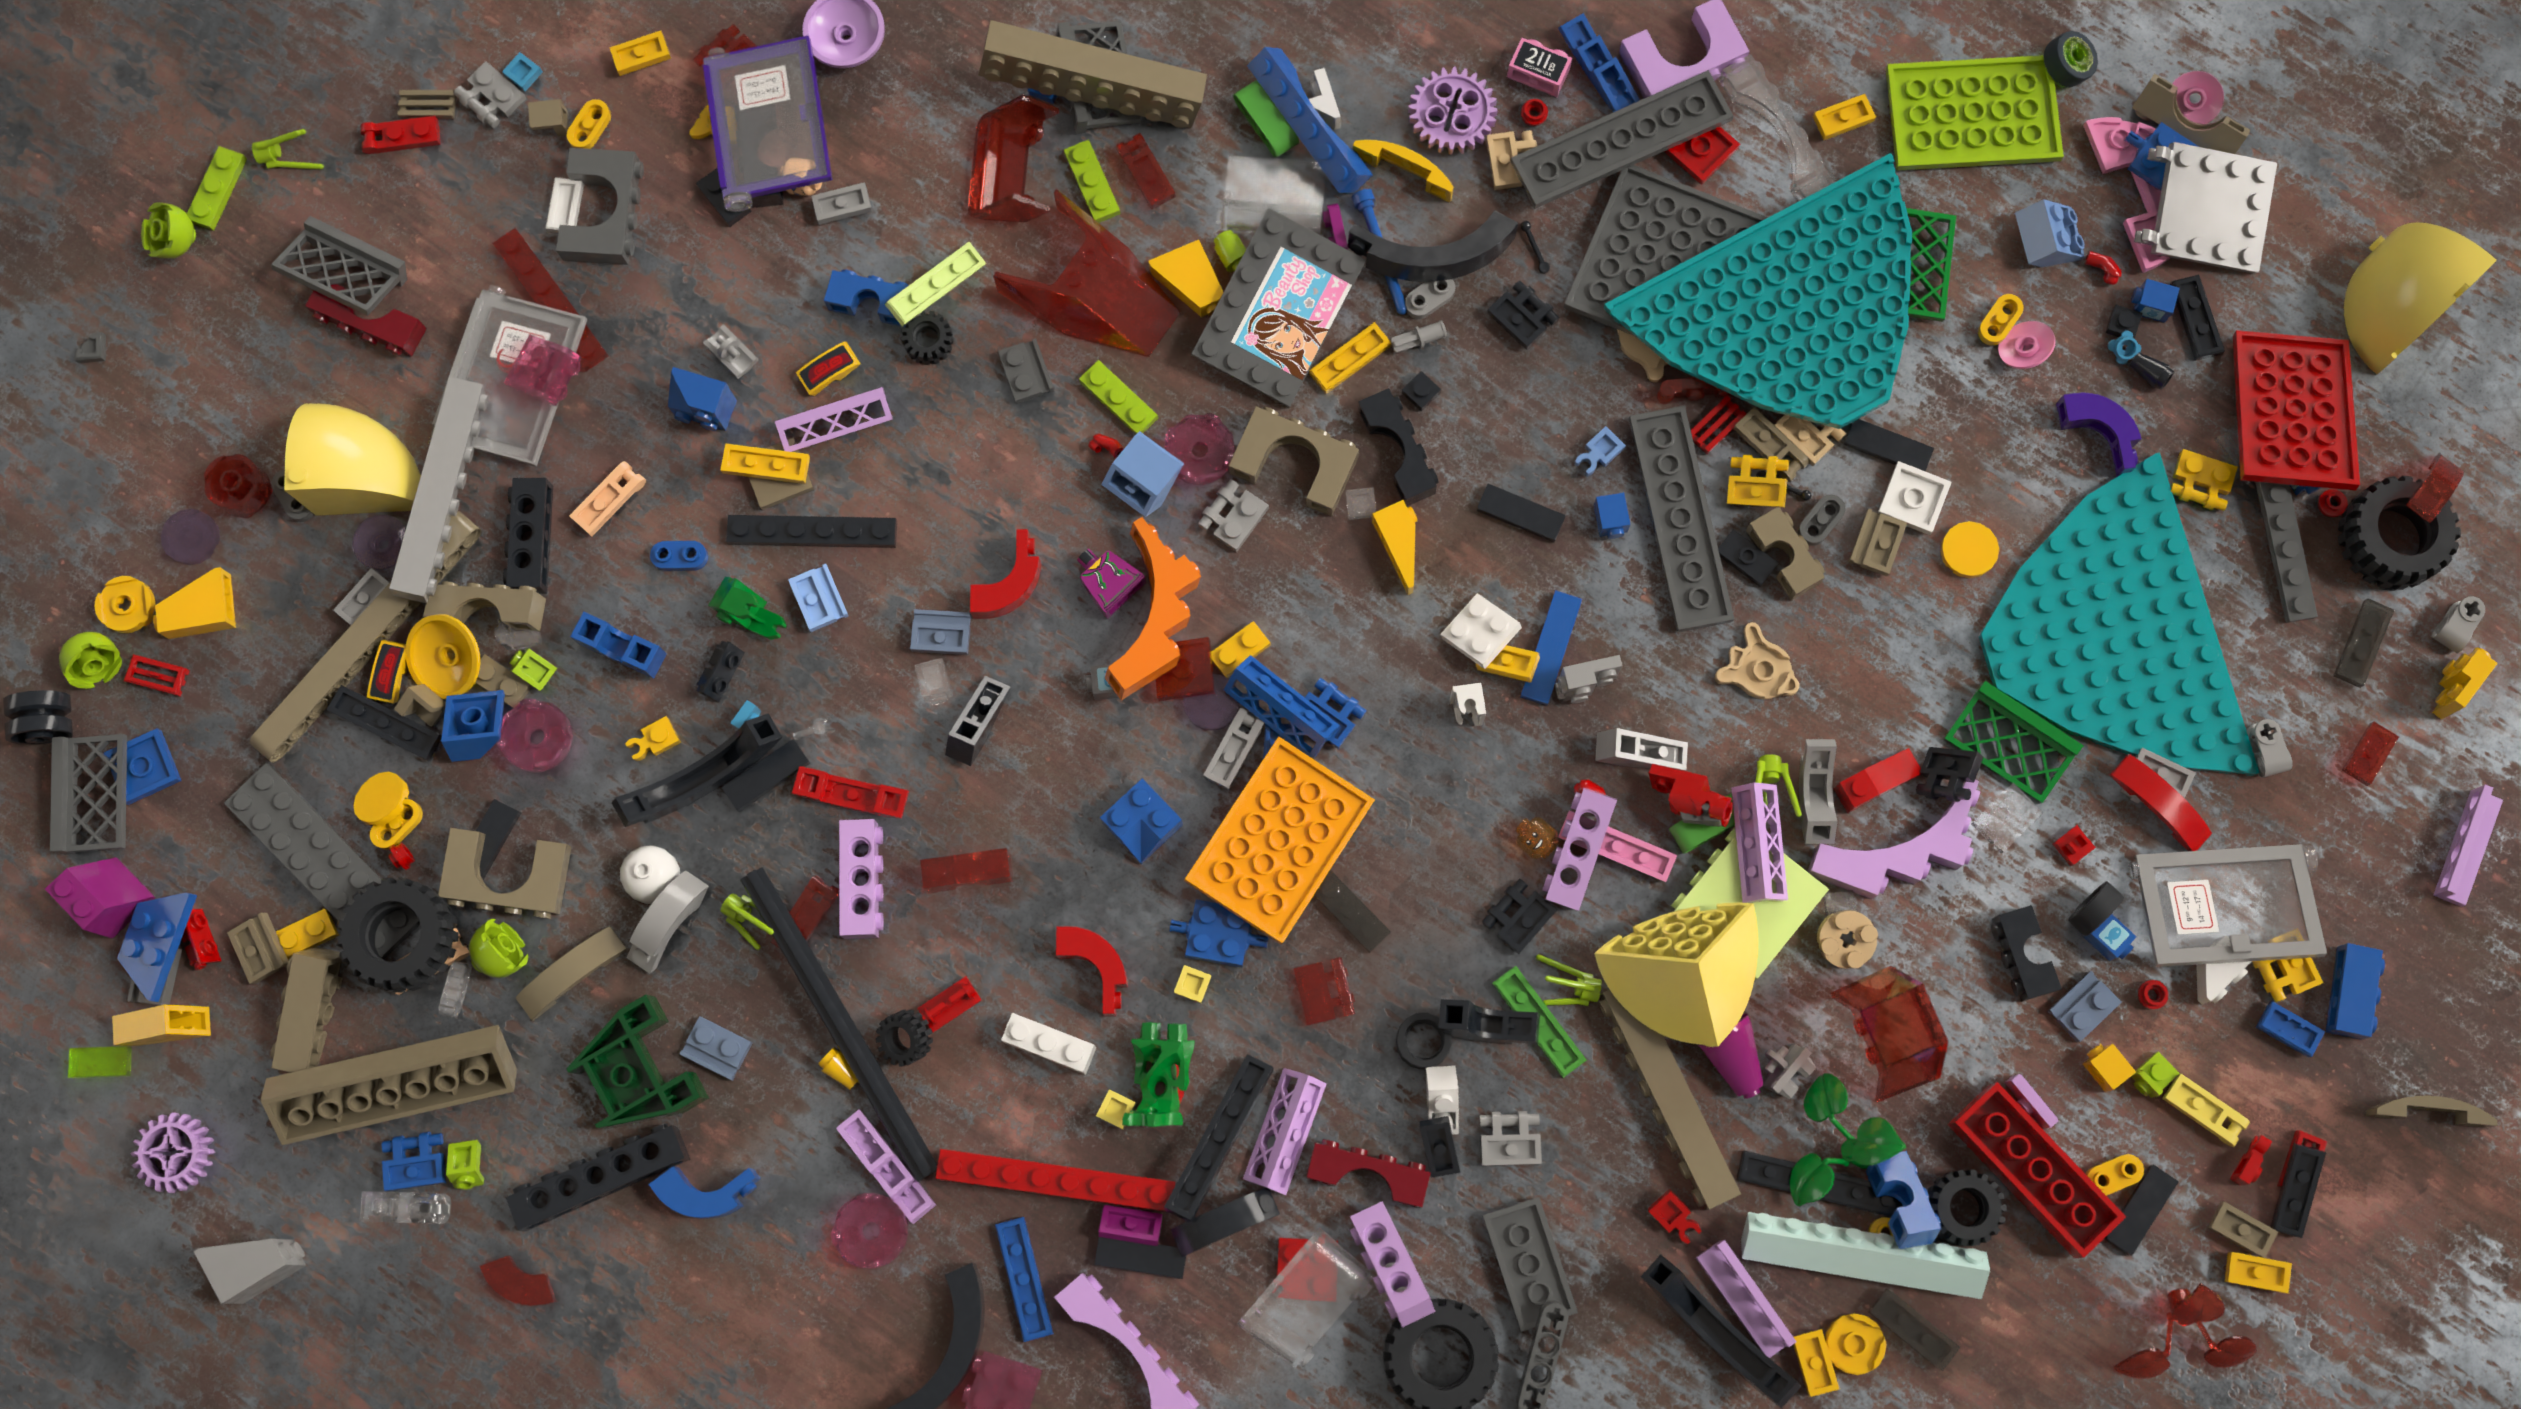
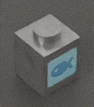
M1112 664L1090 666L1091 675H1086L1087 691L1093 692L1095 700L1119 698L1105 680L1107 668Z

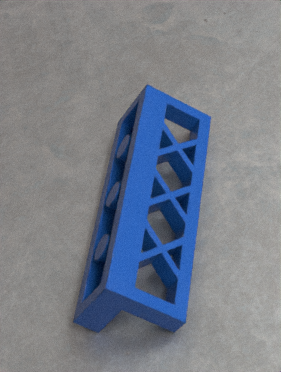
M1251 655L1234 670L1223 689L1290 744L1312 759L1318 755L1325 742L1340 726ZM1237 680L1246 687L1247 693H1242L1234 686ZM1258 700L1266 702L1270 711L1262 709ZM1282 717L1290 721L1292 729H1288L1282 724ZM1303 735L1309 736L1316 742L1314 748L1304 742Z

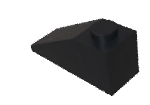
M984 676L948 734L946 756L969 766L973 764L984 746L1011 686Z

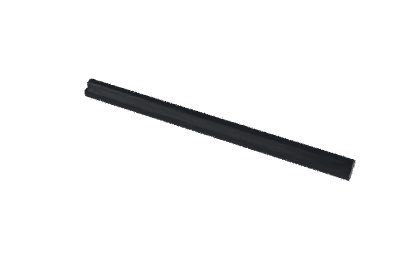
M761 867L749 872L747 876L740 879L746 892L765 924L773 929V938L916 1182L918 1183L937 1171V1162L766 871Z

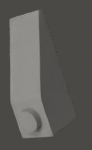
M1615 728L1597 733L1595 761L1641 768H1651L1652 764L1686 771L1688 742Z

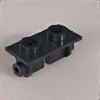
M721 641L720 645L717 644L708 662L715 667L713 670L704 669L699 681L696 683L698 686L696 692L720 702L745 652L729 641Z

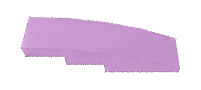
M860 1109L836 1128L864 1166L877 1179L890 1198L896 1202L911 1223L917 1222L936 1206L919 1182H916L910 1170Z

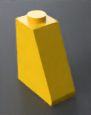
M1199 240L1148 261L1150 273L1156 280L1200 317L1205 315L1212 316L1224 292Z
M221 567L214 568L155 605L156 615L153 616V624L156 631L168 639L236 628L231 574Z
M160 1005L112 1016L114 1045L140 1046L211 1036L209 1007Z

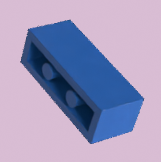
M2350 943L2337 947L2326 1033L2359 1040L2372 1037L2377 1028V1017L2374 1016L2375 1008L2381 998V989L2378 988L2379 978L2385 969V960L2382 959L2383 950Z

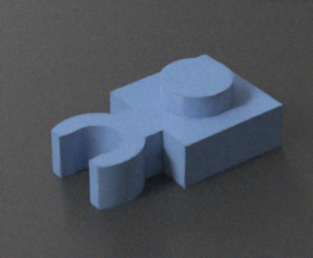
M1605 426L1586 444L1585 449L1589 453L1579 455L1574 465L1578 466L1581 462H1588L1590 468L1585 472V475L1588 477L1594 473L1598 462L1604 467L1607 466L1625 449L1626 445Z

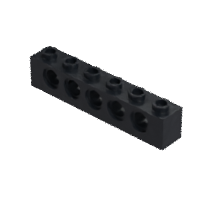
M668 1123L658 1125L652 1128V1134L641 1138L640 1135L633 1136L623 1141V1147L613 1150V1147L603 1149L596 1153L597 1158L588 1162L585 1159L578 1160L569 1164V1170L558 1174V1171H554L542 1176V1182L531 1186L530 1183H526L514 1188V1194L505 1198L517 1230L528 1231L666 1171L673 1166L675 1167L691 1160L679 1128L673 1125L668 1126ZM656 1144L659 1148V1153L655 1159L650 1160L647 1157V1149L650 1145ZM624 1156H629L631 1166L627 1171L622 1172L619 1162ZM600 1167L603 1170L604 1176L601 1182L595 1184L592 1180V1173L596 1168ZM572 1179L576 1184V1189L572 1195L568 1196L564 1191V1187ZM541 1192H545L548 1195V1202L543 1208H540L537 1204V1197Z

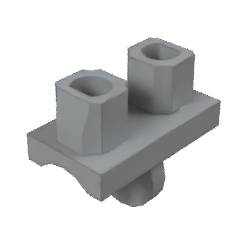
M724 324L712 337L703 342L737 379L744 376L759 361Z
M1794 1043L1789 1049L1782 1046L1777 1053L1768 1049L1765 1055L1770 1062L1764 1069L1769 1073L1763 1079V1087L1788 1099L1792 1098L1798 1091V1086L1791 1080L1794 1074L1797 1072L1800 1076L1806 1078L1816 1069L1815 1064L1809 1057L1812 1053L1806 1047L1801 1048Z

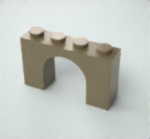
M1256 407L1229 464V474L1256 484L1262 468L1272 451L1286 444L1304 446L1316 456L1319 463V471L1306 498V506L1333 516L1359 458V449L1348 440L1341 439L1338 441L1331 438L1330 434L1322 429H1309L1298 419L1289 418L1288 420L1280 417L1279 413L1271 408L1264 407L1261 409Z
M450 828L438 893L441 898L447 899L449 905L464 907V902L476 903V909L493 911V906L505 907V913L522 915V910L534 911V917L551 919V914L560 915L572 846L537 840L530 877L519 889L501 894L495 893L488 888L481 878L480 861L486 834Z

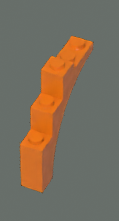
M1143 517L1133 522L1130 536L1140 550L1148 570L1151 588L1150 613L1147 623L1136 642L1121 658L1107 668L1105 680L1120 700L1125 699L1177 665L1180 651L1177 644L1168 638L1187 627L1191 616L1187 604L1179 599L1195 590L1201 578L1198 566L1193 561H1189L1185 555L1175 560L1171 548L1163 545L1158 538V533L1154 526L1150 523L1147 524Z

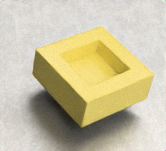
M1184 965L1174 994L1202 1004L1212 975Z
M1109 1089L1096 1116L1123 1130L1125 1125H1122L1124 1113L1133 1110L1136 1102Z

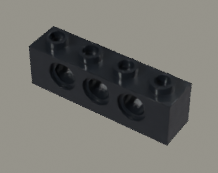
M512 478V487L508 488V502L511 504V511L506 517L509 541H506L504 546L508 562L507 568L503 570V583L511 589L529 586L535 588L539 594H547L553 485L547 478ZM534 504V508L530 513L523 514L524 508L527 505ZM525 532H533L530 539L522 541V536ZM531 558V562L526 568H520V564L524 559Z

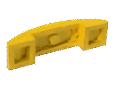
M1356 140L1354 142L1353 150L1360 156L1363 162L1376 168L1381 159L1425 179L1426 192L1450 203L1454 187L1444 173L1422 155L1403 146L1385 141Z

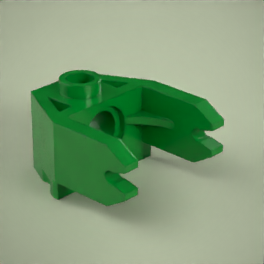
M725 576L708 605L717 612L715 617L730 625L734 622L769 640L781 637L776 631L778 627H787L783 617L764 609L767 601L736 578L733 579Z

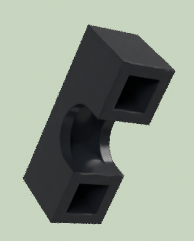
M2032 905L1992 918L1991 931L1995 940L2000 941L2003 950L2001 952V959L2005 968L2010 969L2013 978L2011 980V987L2015 996H2019L2021 1002L2061 990L2062 987L2053 962L2036 964L2031 962L2024 953L2026 940L2042 933Z

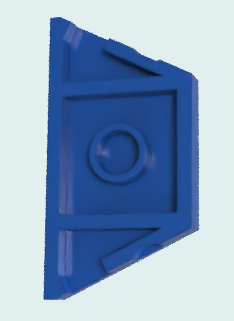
M186 892L139 902L136 905L117 959L149 1001L159 1002L197 898L195 894Z

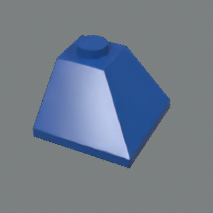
M504 690L446 697L441 742L452 762L480 759L500 740L505 697Z

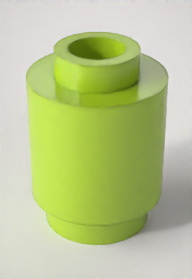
M1227 230L1215 237L1213 241L1215 244L1214 249L1228 272H1235L1246 248L1238 234H1234L1232 230Z

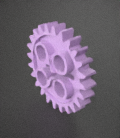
M1453 67L1451 74H1448L1445 68H1442L1441 76L1432 71L1431 81L1423 77L1422 86H1415L1414 92L1416 95L1410 96V103L1412 104L1409 105L1408 113L1412 114L1409 118V123L1415 124L1413 126V133L1421 132L1419 141L1422 142L1429 139V149L1435 144L1439 145L1438 153H1441L1444 147H1448L1450 155L1453 154L1454 148H1458L1460 153L1463 154L1466 145L1471 150H1474L1475 141L1483 144V135L1491 134L1490 127H1494L1496 119L1493 117L1497 116V108H1494L1496 98H1490L1493 89H1484L1486 80L1476 82L1477 73L1468 77L1467 69H1464L1461 74H1457L1456 67ZM1461 90L1448 132H1445L1444 128L1453 106L1456 91ZM1446 92L1450 96L1442 98L1438 96V93ZM1471 99L1475 101L1476 104L1467 105L1463 101ZM1438 116L1442 120L1440 122H1433L1429 118ZM1461 123L1467 125L1468 128L1460 130L1456 125Z

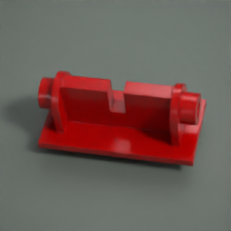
M192 909L182 936V942L191 941V944L185 947L190 966H194L195 970H200L207 967L206 963L221 962L222 960L203 909Z
M965 976L917 1009L922 1015V1019L928 1021L929 1024L927 1025L934 1033L982 1001L967 976Z

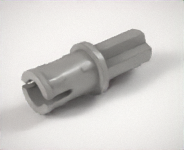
M1442 320L1421 328L1415 326L1412 331L1392 337V348L1396 353L1417 346L1423 348L1426 343L1446 338V328Z

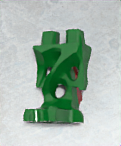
M1142 1023L1140 1038L1132 1039L1131 1042L1136 1058L1134 1083L1140 1084L1143 1098L1137 1110H1130V1112L1124 1113L1122 1125L1147 1127L1183 1125V1117L1179 1112V1107L1184 1097V1091L1187 1090L1189 1084V1064L1195 1046V1040H1187L1186 1024H1167V1039H1160L1161 1023ZM1147 1061L1152 1062V1068L1149 1072L1146 1070ZM1159 1081L1164 1082L1166 1085L1165 1091L1161 1095L1155 1093V1086Z

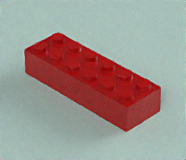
M1998 1082L1989 1084L1947 1124L2074 1259L2085 1258L2126 1218L2120 1209Z

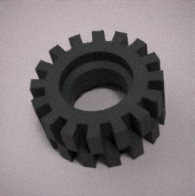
M924 310L920 313V316H916L905 324L906 328L902 327L901 332L903 336L901 338L905 350L912 360L915 358L919 364L924 361L925 365H930V361H934L937 364L940 363L939 358L946 359L948 357L947 351L951 353V344H954L953 333L948 321L944 320L941 314L936 316L934 311H929V314H926ZM924 329H933L938 333L937 342L930 347L921 346L917 342L918 334Z
M904 1009L886 1017L879 1023L881 1027L877 1028L876 1033L880 1034V1036L876 1037V1043L881 1042L882 1046L878 1047L879 1052L885 1051L886 1054L883 1056L885 1060L892 1058L890 1064L896 1065L899 1063V1067L908 1066L924 1058L927 1055L926 1053L930 1052L932 1047L928 1045L933 1043V1038L928 1037V1035L932 1033V1029H926L925 1025L929 1023L926 1019L920 1020L922 1017L920 1013L914 1014V1010L906 1011ZM899 1028L904 1029L909 1035L910 1048L905 1047L901 1043L898 1036Z

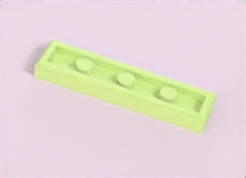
M968 242L887 301L885 306L903 327L984 267L986 262L972 244Z

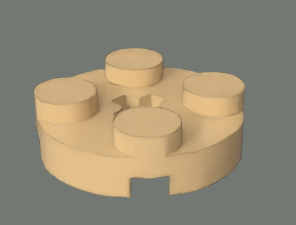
M1847 909L1838 911L1835 914L1832 913L1822 921L1818 928L1817 942L1819 943L1821 954L1829 963L1844 969L1860 968L1872 957L1876 950L1878 931L1865 915L1857 911ZM1851 931L1854 942L1852 945L1848 944L1846 947H1843V940L1840 939L1842 933L1847 935Z

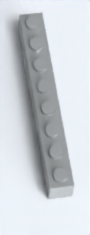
M454 377L448 378L389 589L393 596L427 603L429 595L434 596L437 588V579H434L437 569H441L443 566L445 553L442 552L444 542H449L452 533V526H449L451 516L457 515L459 500L456 499L459 489H464L467 473H464L465 465L472 461L474 447H471L473 437H478L481 429V421L478 418L480 411H485L488 404V395L485 394L483 384Z

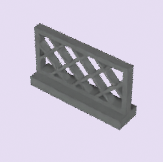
M1121 20L1069 26V22H1061L1057 25L1056 37L1076 41L1075 34L1085 33L1092 38L1088 45L1093 46L1097 41L1108 50L1128 54ZM1116 30L1117 39L1113 44L1100 37L1104 31ZM1069 100L1075 134L1086 133V130L1090 128L1140 123L1141 121L1139 115L1123 116L1111 108H1102L1107 112L1105 117L1092 120L1090 111L1094 107L1093 104L1089 105V103L1083 101L1073 102Z
M312 216L304 222L305 230L271 264L272 270L367 316L396 285L402 287L407 281L405 261ZM307 241L317 246L318 249L301 251V246ZM334 254L340 257L341 260L325 262L323 256ZM320 256L321 263L304 265L303 259ZM300 259L301 266L292 268L284 265L287 261ZM359 266L365 269V272L349 274L347 267ZM344 268L345 275L328 277L327 270ZM324 271L325 278L319 279L307 277V273ZM382 277L388 281L385 284L372 285L371 279ZM368 280L369 286L352 289V281ZM347 282L349 289L336 291L331 288V285ZM371 294L372 296L366 304L355 300L354 297Z
M127 735L52 738L51 852L68 855L76 854V852L126 848ZM110 742H117V753L109 759L102 750ZM87 744L93 751L82 761L78 757V745ZM97 756H100L107 764L95 774L88 766ZM112 768L117 773V780L111 787H108L101 779ZM85 771L93 779L82 790L77 785V778ZM99 784L106 792L95 803L88 794ZM112 797L116 801V809L109 816L101 807ZM85 799L92 808L81 818L77 814V806ZM98 812L105 819V822L95 831L87 822ZM111 825L116 830V842L107 843L101 835ZM84 827L92 836L84 845H76L77 833Z

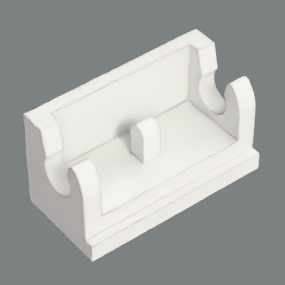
M1482 684L1453 686L1450 704L1454 706L1457 723L1462 725L1463 718L1461 714L1465 715V713L1469 714L1471 712L1474 726L1483 725L1486 709Z

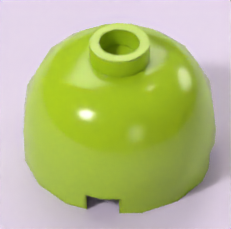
M157 202L151 205L147 210L152 212L149 220L143 219L141 238L144 249L150 250L151 253L148 255L156 258L170 259L182 256L196 238V231L189 215L181 208L172 204Z
M83 632L69 638L63 644L59 654V665L70 685L77 688L90 689L95 687L93 683H97L102 679L104 683L110 681L119 672L122 659L119 650L109 637L97 632Z
M490 919L473 933L469 943L471 963L478 972L493 978L508 977L527 964L528 954L524 956L520 949L525 947V944L518 933L507 923L502 922L498 925L493 923L496 919Z

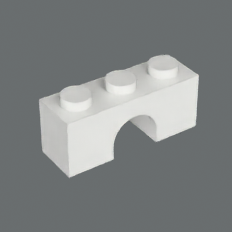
M1014 1013L1011 1014L1001 1039L1007 1045L1044 1057L1086 1075L1096 1051L1094 1044Z

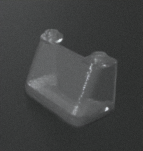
M1319 1228L1237 1324L1292 1367L1296 1368L1299 1364L1304 1368L1315 1355L1311 1349L1357 1296L1363 1299L1372 1289L1373 1285L1370 1283V1280L1374 1275L1324 1230Z

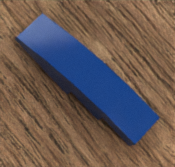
M1584 13L1558 28L1583 71L1612 112L1640 101L1616 57L1612 58L1601 36H1596Z

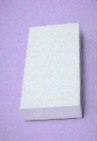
M555 178L545 228L548 232L558 233L559 225L577 226L584 187L582 181Z

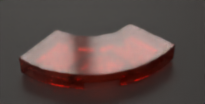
M505 1256L480 1266L482 1274L489 1285L499 1295L509 1301L529 1306L547 1305L556 1302L547 1273L538 1275L525 1273L516 1266L511 1256Z

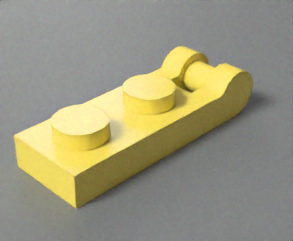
M2183 1074L2176 1076L2162 1098L2231 1147H2235L2239 1140L2237 1136L2240 1131L2245 1130L2250 1123L2243 1115ZM2226 1118L2231 1122L2228 1129L2221 1126Z

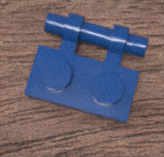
M1320 678L1314 687L1323 693L1318 698L1311 692H1308L1305 698L1340 725L1336 732L1327 740V742L1339 749L1355 728V724L1347 718L1353 714L1361 720L1367 710L1358 705L1359 701L1354 697L1349 698L1338 690L1339 687L1333 682L1329 684ZM1330 699L1343 707L1340 713L1327 705Z
M423 1132L416 1137L405 1138L402 1135L393 1137V1140L382 1141L383 1153L393 1152V1160L382 1161L384 1191L446 1183L444 1153L432 1154L433 1146L443 1144V1134ZM419 1148L420 1156L406 1158V1150Z

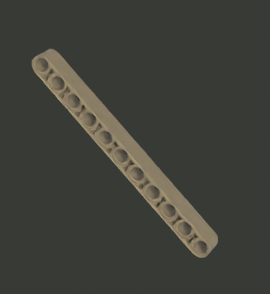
M459 511L456 516H451L449 526H452V533L449 542H444L442 548L445 558L442 568L437 569L434 579H437V585L481 535V528ZM390 582L255 731L250 739V745L270 762L274 763L280 760L330 705L341 685L346 687L377 653L381 640H388L421 602L393 596L389 589Z

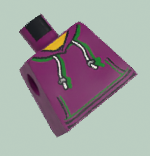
M1087 549L1077 559L1086 569L1080 576L1081 583L1107 619L1146 584L1145 576L1140 571L1109 550L1098 558L1090 549Z

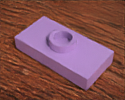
M2021 1074L2014 1075L2004 1082L2018 1099L2017 1103L2029 1115L2031 1114L2042 1129L2051 1128L2058 1122V1118Z

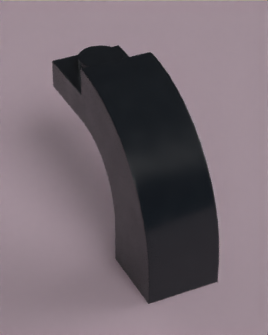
M1441 999L1438 1029L1446 1034L1488 1043L1512 1044L1514 1042L1538 1044L1540 1014L1538 1012L1493 1010L1476 1006L1470 1000Z
M1264 1188L1195 1217L1192 1223L1184 1222L1170 1230L1181 1256L1184 1257L1242 1230L1280 1215V1212L1270 1189Z

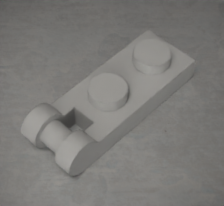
M1240 708L1203 775L1204 778L1227 790L1232 786L1255 741L1265 726L1263 721L1249 715V711ZM1243 724L1251 728L1249 734L1239 730Z

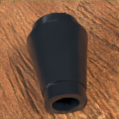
M2140 352L2130 364V367L2152 388L2157 387L2160 390L2168 384L2175 373L2170 368L2171 365Z

